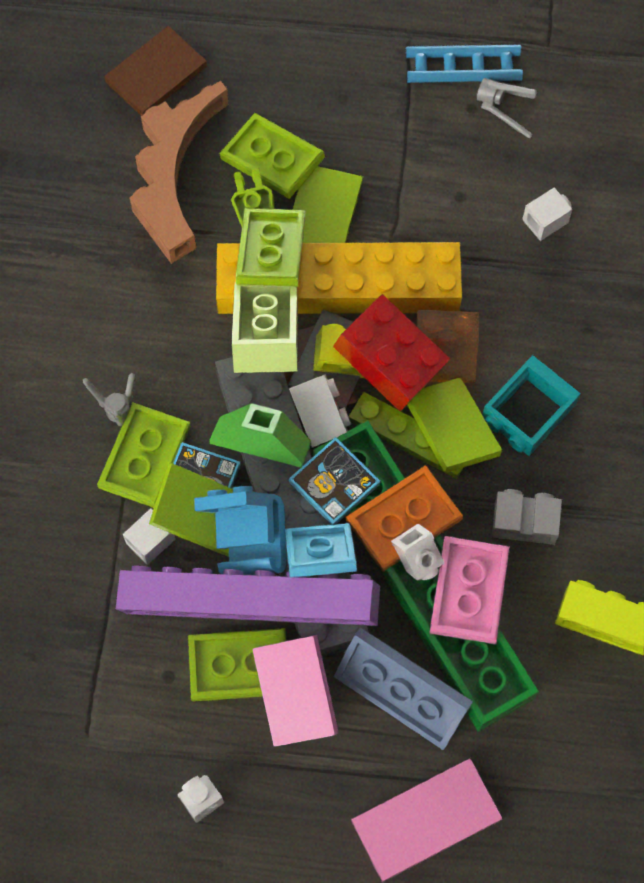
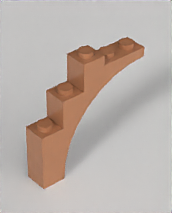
M221 81L213 86H206L198 95L189 100L181 101L174 109H171L164 102L159 106L149 108L141 116L143 131L154 145L145 147L135 156L138 171L149 186L141 187L135 191L133 196L130 197L133 213L171 264L196 249L194 234L182 215L177 199L178 175L184 154L196 133L212 116L229 105L227 88Z

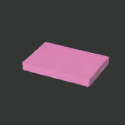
M444 537L441 556L445 563L439 568L430 627L431 634L496 644L509 554L508 546Z
M317 635L253 649L274 747L333 736L339 733Z

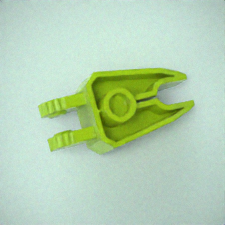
M259 167L252 169V178L256 187L247 190L244 188L245 182L241 172L234 173L238 192L234 193L231 202L242 227L245 208L275 209V200L272 190L265 185L263 186Z

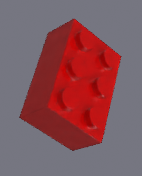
M383 294L339 336L333 346L400 412L450 360L434 342Z

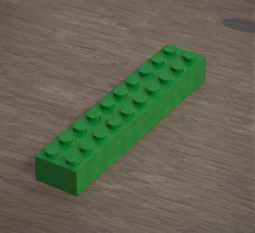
M369 421L336 437L380 480V485L346 516L405 479ZM327 442V443L323 444L322 446H320V447L314 449V450H313V457H314L320 450H322L329 442ZM438 535L433 540L442 555L444 540L441 535ZM372 558L450 687L473 702L467 711V715L478 732L535 699L539 691L499 627L496 644L430 633L439 572L431 579H419L417 581L406 572L401 560L382 572Z

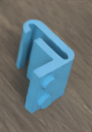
M239 486L233 487V493L227 494V490L207 491V497L194 498L195 511L215 513L217 549L229 548V562L217 563L220 574H224L225 569L243 571V575L254 576L255 571L258 570L282 573L285 570L287 564L285 509L280 496L253 492V487Z

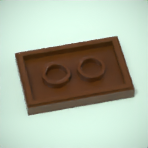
M167 26L106 74L104 79L118 95L142 116L149 108L159 106L206 68L207 61L173 29Z

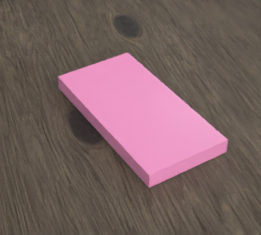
M468 759L353 818L351 821L381 881L384 882L501 821L502 817L471 759Z

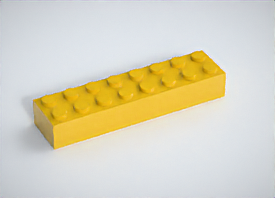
M460 242L303 243L299 283L297 286L298 314L321 313L322 309L331 313H363L381 294L402 313H459L462 300ZM217 243L216 301L218 314H233L234 285L236 282L235 277L240 243Z

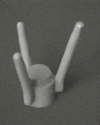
M484 78L477 93V100L483 102L481 108L492 112L527 138H531V132L497 109L494 104L500 105L505 93L534 99L537 91Z
M133 373L129 374L124 394L113 393L107 398L103 397L87 378L83 379L86 388L96 398L99 405L105 408L107 417L111 421L116 422L118 426H122L130 409L129 403L133 400L132 392L135 375Z

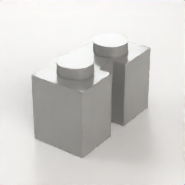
M514 489L498 492L494 506L492 537L555 545L559 536L562 499L554 498L553 495L547 493H537L535 498L523 497L521 491Z

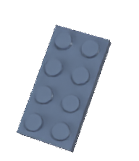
M362 628L354 635L334 675L336 679L442 750L445 749L473 703Z

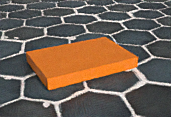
M426 465L346 516L347 523H350V527L382 572L400 561L391 542L393 539L417 524L431 532L435 538L463 519L461 512Z

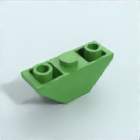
M251 403L221 416L210 438V444L302 468L311 446V440L282 411Z

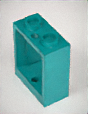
M532 355L485 405L482 416L493 432H500L508 439V443L518 452L523 451L530 456L576 406L581 393ZM527 380L560 406L532 438L498 412Z

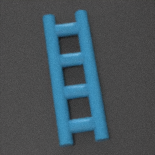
M521 45L406 47V58H415L416 71H407V83L482 81L484 78L493 81H522V69H513L512 56L521 55ZM501 56V70H484V57ZM444 57V71H427V58ZM455 57H472L473 70H456Z

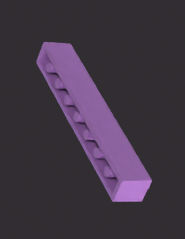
M132 566L131 571L120 570L116 609L126 614L377 626L380 586L371 580L369 575L352 574L351 579H338L337 574L318 575V578H306V576L290 577L289 572H287L286 577L275 576V573L271 571L258 570L255 571L254 576L243 575V571L235 569H225L224 574H212V570L205 568H193V573H181L182 569L175 567H162V572H152L151 568L146 566Z

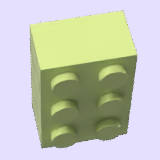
M235 282L232 328L234 373L297 372V286L239 285Z

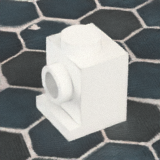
M419 524L391 541L406 572L417 581L419 579L428 580L435 577L439 572L438 567L445 563L433 540V534Z
M207 775L201 778L198 776L192 778L182 786L183 791L177 794L196 823L224 804L222 796Z

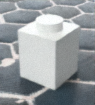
M552 188L526 205L522 220L541 241L569 223L572 206L565 195H560L555 188Z
M152 509L148 510L123 533L126 544L147 565L175 540L174 534L149 525L153 512Z

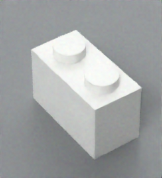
M325 374L289 388L306 434L311 440L312 447L330 441L348 431L346 427L351 425L345 407L339 409L335 397L340 396L333 378L328 380Z

